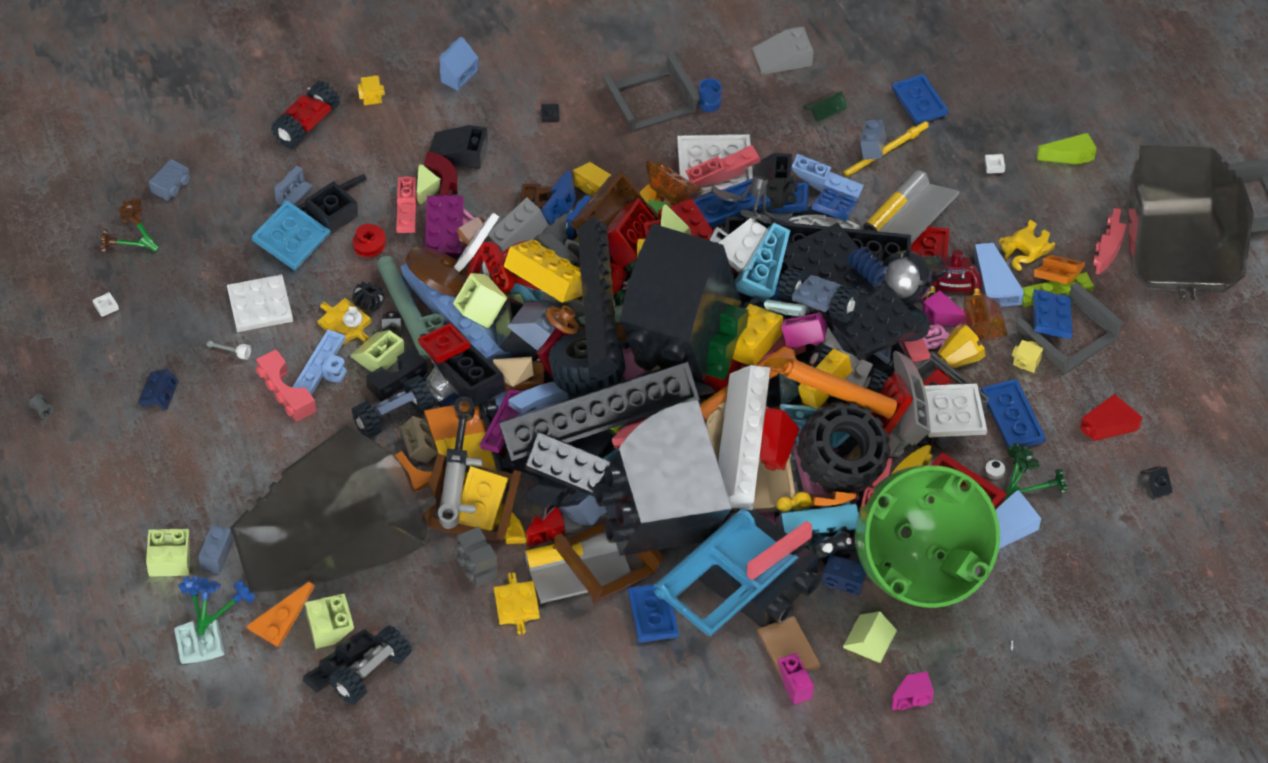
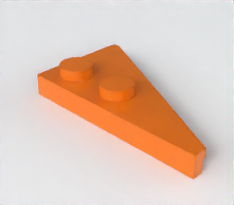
M307 582L248 624L246 628L275 646L281 647L313 591L315 584Z

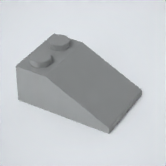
M804 26L786 29L752 47L761 75L809 67L813 63V49Z

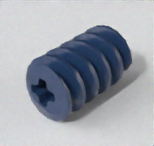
M866 247L855 249L848 256L847 263L853 269H856L859 274H862L869 283L877 287L884 281L889 269L888 266L882 267L883 262H877L878 257H872V252L867 253L868 249Z

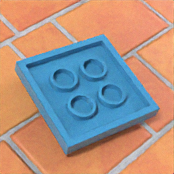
M286 201L253 234L252 241L296 271L330 235V230L289 201Z

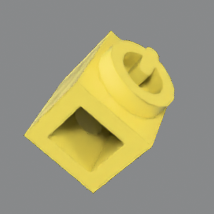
M1022 340L1019 347L1015 346L1013 350V365L1034 373L1041 361L1043 348L1034 341Z

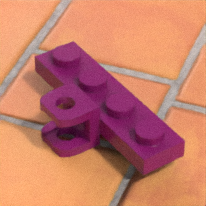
M508 390L480 443L482 450L500 452L505 441L498 421L520 414L509 406L508 399L524 391Z

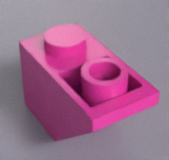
M938 291L923 302L922 311L927 314L928 319L933 324L945 326L964 325L966 315L964 310L958 307L941 291Z
M794 653L778 659L784 686L793 704L795 705L813 698L814 684L798 654Z
M928 672L910 674L905 677L892 697V710H905L912 706H926L932 703L934 691Z

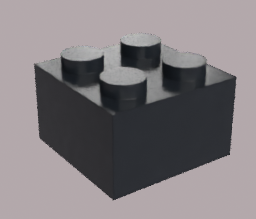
M334 181L305 199L307 215L329 229L330 234L358 217L357 201Z

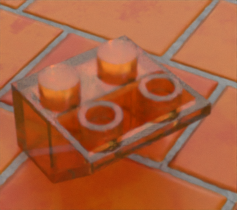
M984 294L965 296L963 310L966 313L965 322L979 339L1008 335L1000 304Z

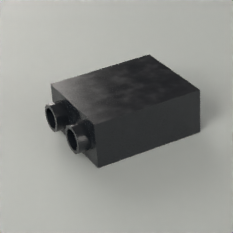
M737 509L725 522H727L740 509ZM752 509V511L747 510L754 518L755 525L775 542H778L787 535L786 532L755 509ZM801 545L790 554L798 556V559L740 610L759 626H768L775 620L779 623L786 621L794 610L795 604L793 601L801 593L806 596L811 595L820 584L821 576L818 575V556L805 546ZM717 564L712 565L698 578L725 600L742 586L741 583Z

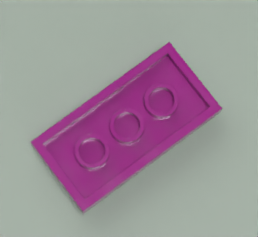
M427 196L425 247L437 249L451 257H461L463 243L459 240L457 236L459 233L456 230L463 226L464 196Z

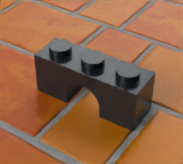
M413 347L397 356L398 372H388L381 366L366 376L367 388L380 401L392 397L394 393L404 388L406 381L416 376L423 377L427 373L426 360Z

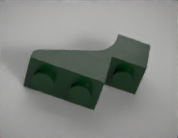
M730 305L721 313L720 330L709 340L706 375L722 380L727 377L737 341L744 329L747 328L749 310Z

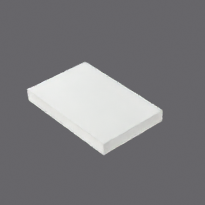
M493 213L483 223L455 264L454 269L460 272L471 260L499 216Z

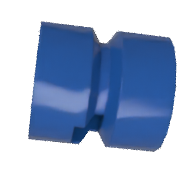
M708 78L699 84L700 100L698 101V106L705 112L717 111L721 106L722 85L718 80Z

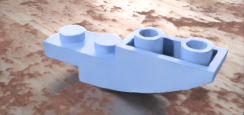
M797 154L791 170L818 191L822 192L823 190L830 189L837 192V195L850 196L854 198V201L858 200L864 186L830 172V166Z

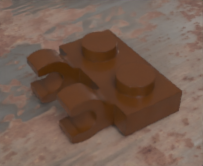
M522 184L520 203L528 198L542 211L543 206L552 197V187L541 188L540 184Z

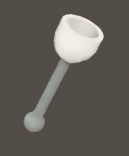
M212 340L206 342L209 348L217 347L235 351L240 359L248 360L251 354V346L247 344H240L234 348L214 343Z

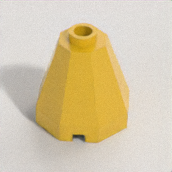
M959 324L953 329L937 352V356L950 367L957 368L980 361L985 357V348L982 344L978 346L977 341L979 338L967 325Z

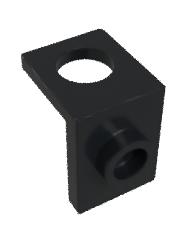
M389 311L383 314L382 331H386L389 326H394L397 329L396 335L401 338L402 317L400 313Z
M1156 466L1140 471L1141 474L1149 476L1153 497L1173 493L1167 467Z

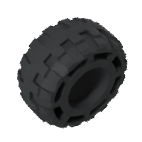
M834 402L828 406L821 407L807 420L798 437L797 455L801 459L800 465L803 471L809 474V479L815 485L818 483L823 487V490L830 493L833 491L858 493L872 485L880 477L890 458L891 449H889L888 445L890 439L888 432L884 431L882 427L884 424L878 417L875 418L871 414L872 411L866 407L860 408L855 403L847 402L843 404L842 402ZM835 432H843L852 436L860 447V459L848 461L837 456L831 448L830 435Z

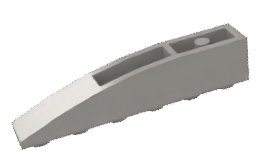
M895 350L893 352L895 373L901 377L914 399L899 420L900 437L916 445L931 432L927 395L922 378L912 360Z

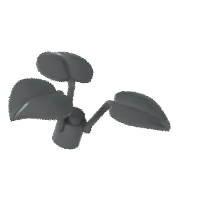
M754 176L752 185L748 184L742 196L720 190L712 184L711 189L715 196L733 202L743 201L749 191H751V195L756 197L753 212L747 210L740 211V214L746 218L770 223V219L779 222H789L792 213L777 214L766 212V187L768 183L766 178ZM762 197V211H760V214H758V202L759 198Z

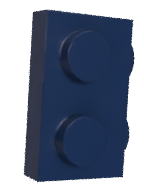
M169 369L150 372L138 401L142 407L158 404L163 410H167L179 380Z
M830 555L823 572L822 584L830 588L846 591L849 594L860 595L867 573L861 563Z

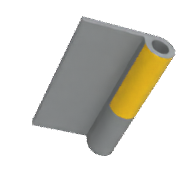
M915 171L864 223L863 228L869 231L911 235L912 244L960 194L959 190L930 184L925 172Z
M605 532L572 546L601 586L631 573L625 555H619L616 543H609ZM554 544L524 551L526 564L532 581H534V587L540 604L588 592L558 551L552 548Z

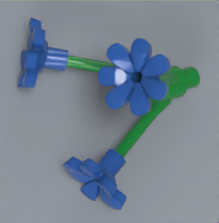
M198 576L192 577V580L189 577H184V582L178 584L182 594L190 593V597L193 598L197 614L196 626H198L196 634L201 636L205 635L209 624H212L217 617L234 603H238L243 599L251 604L254 602L253 598H255V595L249 592V589L239 580L233 585L237 593L232 597V600L213 616L206 614L207 600L210 597V592L214 593L216 590H219L221 584H217L216 581L209 582L208 578H199ZM197 591H200V593H202V594H201V599H203V602H202V612L200 611V607H199V603H198V599H197V597H198V592H197Z

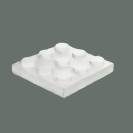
M282 275L227 285L237 332L293 322Z
M977 384L924 386L928 400L931 428L928 437L986 435L987 427Z

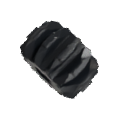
M362 282L354 288L352 301L355 306L365 309L366 312L368 310L375 312V310H379L382 306L385 293L382 292V288L377 287V284L373 285L370 282L368 284Z

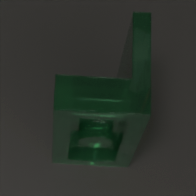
M842 91L831 92L803 106L804 109H811L816 122L848 108Z

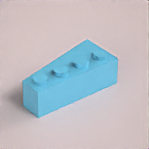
M773 223L765 230L744 269L740 271L735 280L739 292L752 298L757 296L763 303L775 295L790 230L776 223Z
M845 502L838 504V507H831L829 505L820 506L819 509L814 510L812 508H804L799 512H781V515L776 518V523L780 529L789 534L805 521H808L812 524V537L819 534L837 533L842 526H846L847 531L855 530L858 517L857 505Z

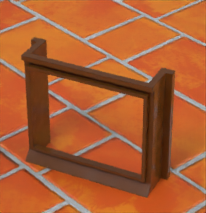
M437 454L419 522L424 523L430 529L460 535L476 527L457 524L456 527L447 529L441 526L439 519L434 518L446 469V456ZM467 466L466 473L469 472L470 466ZM476 467L509 478L508 482H511L498 532L481 529L486 541L503 545L522 472L514 470L513 474Z
M605 522L568 539L561 533L555 536L554 539L556 541L552 547L558 551L590 593L593 604L654 575L660 564L665 561V558L658 550L635 553L645 565L644 567L601 586L572 546L604 532Z

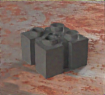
M476 527L457 535L456 550L458 556H456L459 566L465 568L468 581H472L477 588L498 579L497 568L495 567L497 565V556L490 544L488 545L481 529Z

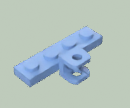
M329 329L326 331L293 385V388L305 387L312 396L323 376L324 379L334 383H340L347 373L346 368L343 367L345 361L336 355L346 340L345 335Z

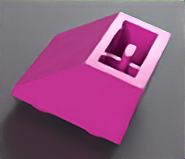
M821 313L783 320L782 331L787 348L793 347L796 349L810 343L818 345L825 341L828 324Z

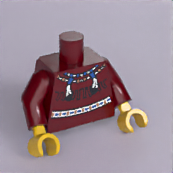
M961 250L952 251V256L943 257L942 261L947 267L948 272L931 285L930 291L925 296L926 299H928L930 293H936L935 288L937 291L972 293V290H974L972 301L975 303L974 297L980 295L982 302L983 295L980 293V289H982L981 275L975 265L970 264V258L963 257Z

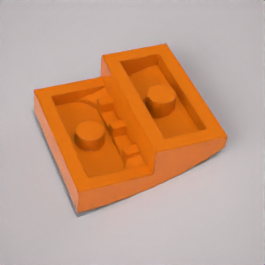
M1050 255L1043 258V265L1034 269V277L1069 284L1082 271L1085 262Z
M832 492L830 493V499L811 497V505H837L855 499L856 494Z

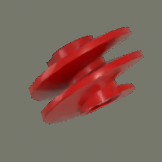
M374 224L359 226L353 237L354 251L362 257H374L382 253L386 246V236L383 229Z

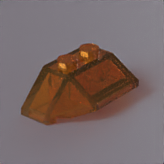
M646 161L650 188L655 190L657 195L667 198V202L677 204V202L693 199L703 194L704 190L685 179L663 163Z

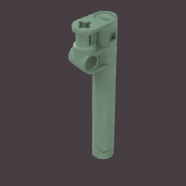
M384 256L378 260L376 266L419 354L423 358H430L427 352L418 344V338L445 326L444 316L436 313L422 317L393 257Z

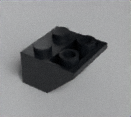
M773 153L755 164L754 176L766 178L768 181L784 179L785 182L786 178L791 176L792 154Z

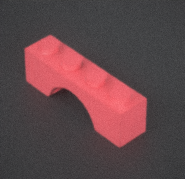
M277 349L256 359V372L258 376L264 378L267 388L270 391L273 390L277 401L284 405L289 417L292 416L297 422L316 412L315 399L305 387L293 388L282 382V379L287 374L286 361Z

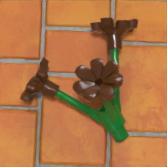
M132 198L130 202L127 199L122 202L124 206L119 207L121 220L124 223L133 221L134 225H137L143 237L139 242L117 240V238L109 236L108 229H103V235H101V241L103 242L100 245L102 253L106 252L109 245L116 244L145 246L147 249L150 248L155 252L159 246L148 235L139 219L143 207L140 206L142 204L141 199Z

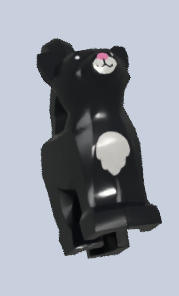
M842 526L834 535L825 536L819 534L802 544L817 555L818 559L833 555L838 550L853 549L851 545L852 540L846 526Z

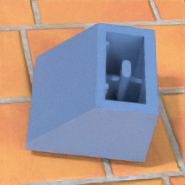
M461 36L451 44L446 52L440 55L441 82L457 91L479 70L478 56Z

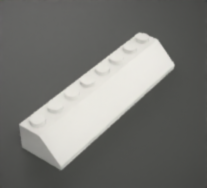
M750 365L731 373L729 376L718 466L731 507L736 509L743 508L751 511L753 509L770 374L769 367Z

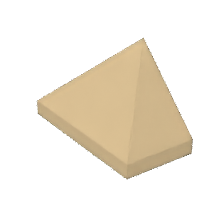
M532 357L493 359V365L503 373L504 383L513 387L534 374Z

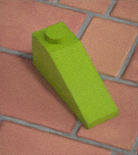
M1085 133L1038 146L1036 158L1039 161L1069 164L1088 163L1095 159L1097 148L1089 134Z

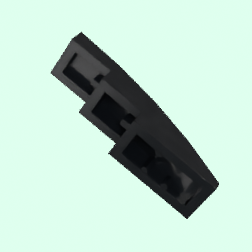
M364 629L335 647V652L320 660L319 666L306 673L302 681L316 693L331 684L329 677L341 666L350 667L356 661L363 659L364 653L376 646L374 636Z

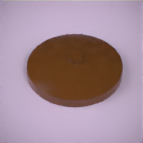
M425 246L411 248L406 256V264L410 271L429 287L449 296H458L467 280L468 269L464 266L460 272L454 269V266L458 260L437 249Z

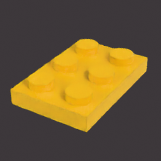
M470 466L460 504L475 505L476 512H459L458 524L493 531L509 478Z

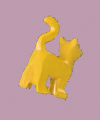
M1029 220L1025 228L1016 231L1012 236L1003 237L999 240L1001 250L1005 253L1004 260H1007L1015 249H1019L1026 255L1017 256L1012 260V266L1017 271L1022 270L1019 263L1029 264L1055 249L1056 243L1048 242L1050 233L1045 229L1041 231L1040 237L1034 236L1033 231L1037 223Z

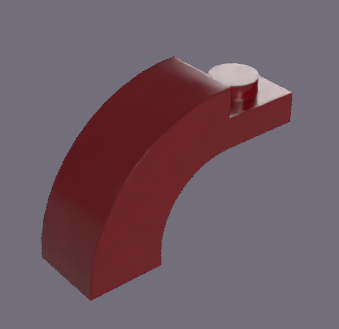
M427 152L424 166L440 179L442 185L440 196L458 194L457 172L453 164L439 154Z

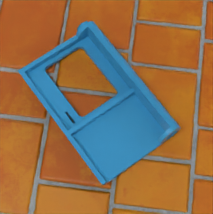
M742 508L654 585V593L659 599H664L704 634L712 636L794 563L798 556L788 554L754 580L747 577V563L776 542L755 525L752 515ZM717 564L741 583L742 586L708 617L701 619L679 601L677 596L712 565Z

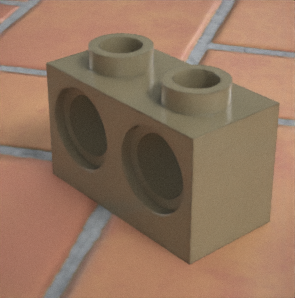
M412 416L400 427L410 458L428 463L438 454L427 421Z

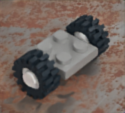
M823 343L816 345L812 355L809 356L810 359L807 361V365L816 368L833 348ZM837 348L838 351L849 355L853 371L845 380L880 393L888 378L887 374L873 368V364L865 360L859 361L856 356Z
M387 625L374 637L377 647L371 648L364 653L363 656L365 658L360 662L356 661L350 667L341 666L329 677L331 686L335 688L334 691L338 692V696L342 697L348 704H356L367 694V688L363 685L364 682L360 678L368 675L386 657H388V660L393 661V663L399 664L411 654L412 647L409 645V641L405 640V636L401 635L399 630L396 631L395 627Z

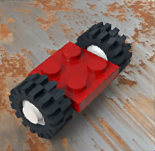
M325 81L316 82L307 91V96L301 95L272 123L271 131H274L273 135L277 136L276 139L280 140L282 145L285 144L286 147L295 148L305 138V131L309 132L327 114H331L340 105L341 100H339L340 96L337 95L338 92L334 91V88L330 87L329 83L325 84Z

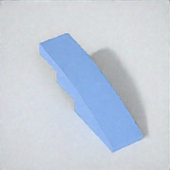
M550 382L526 390L508 399L510 407L522 414L530 409H538L568 399L569 397L568 393L561 390L556 383Z

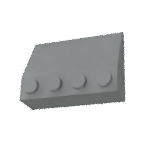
M526 198L488 233L482 244L484 242H495L502 253L516 243L534 240L537 235L543 233L549 224L542 211Z

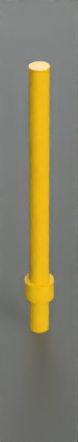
M924 121L916 127H911L907 130V133L885 145L882 156L910 138L914 139L919 136L920 132L929 127L928 123ZM863 159L843 171L842 175L847 178L876 159Z

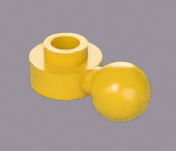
M798 492L792 499L788 497L779 498L776 506L780 512L784 513L790 511L792 507L794 510L799 511L811 506L812 499L809 493Z

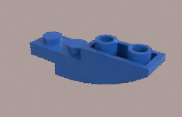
M566 171L551 189L552 197L542 208V213L548 224H553L560 215L568 214L574 205L576 189L570 171Z

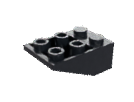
M467 125L435 132L429 152L445 157L453 165L481 169L488 143L487 127Z

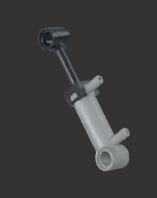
M465 396L458 398L454 403L455 415L459 420L455 449H447L443 490L438 510L439 522L441 526L447 529L456 527L459 522V512H476L475 505L460 504L467 466L482 467L483 464L482 459L468 458L467 451L462 450L466 422L470 421L475 414L473 401ZM462 407L469 408L466 412L460 411ZM447 513L453 514V517L450 519L444 518Z

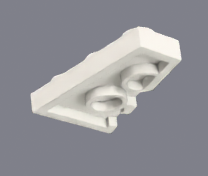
M750 218L719 242L724 245L730 266L738 272L744 269L766 230L755 219Z

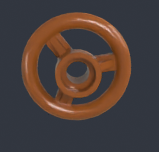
M563 306L562 308L549 307L546 309V317L554 327L567 334H576L579 331V325L574 318L576 314L571 308ZM567 323L572 324L573 328H568Z

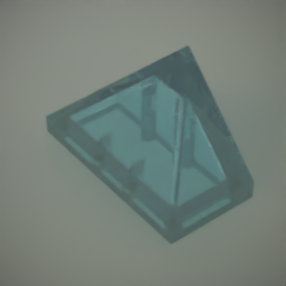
M779 373L781 404H787L800 394L799 385L796 381Z

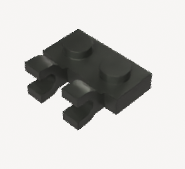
M789 176L785 182L784 179L768 181L766 195L771 201V206L766 207V210L784 207V203H797V196H790L798 191V185L791 184L795 183V176Z

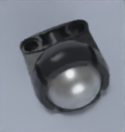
M898 251L891 254L883 262L882 266H888L889 268L885 277L886 283L905 305H913L920 302L930 291L931 285L948 272L940 255L922 257L911 251Z

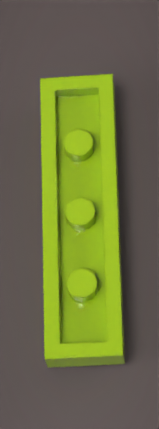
M1085 272L1080 273L1069 284L1048 281L1023 287L1022 305L1023 307L1033 305L1032 294L1034 289L1069 297L1071 285L1076 282L1088 292L1093 291L1094 285L1088 273Z

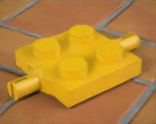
M344 298L334 307H331L326 301L321 303L320 308L327 313L318 320L319 326L325 331L329 329L345 335L344 346L357 337L364 343L370 339L363 331L372 323L371 318L349 300ZM349 306L357 308L362 315V322L356 327H348L344 324L343 316L349 311Z
M511 573L507 575L509 584L494 587L499 624H516L517 633L521 634L522 628V634L526 633L525 622L540 619L534 581L517 583L516 573H512L513 579Z

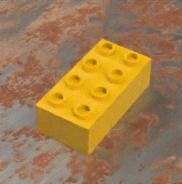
M530 240L510 247L504 264L505 268L562 303L583 296L580 267L572 265L568 259L559 257L553 250L541 246L540 242L536 240Z

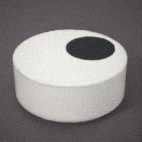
M992 460L986 464L985 474L988 478L999 480L1004 476L1005 466L1002 462Z

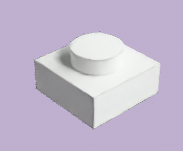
M1003 154L985 155L986 173H1005Z
M110 292L93 299V305L101 317L119 310L118 304Z

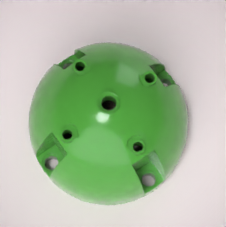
M922 465L899 470L880 481L873 488L874 493L871 495L866 506H861L855 526V544L861 565L876 586L901 602L919 607L937 608L962 601L984 583L997 559L1000 544V528L995 508L989 496L978 483L964 473L948 467ZM964 480L966 486L960 488V483ZM903 527L907 529V534L905 537H902L901 530ZM979 566L980 573L976 576L975 568Z

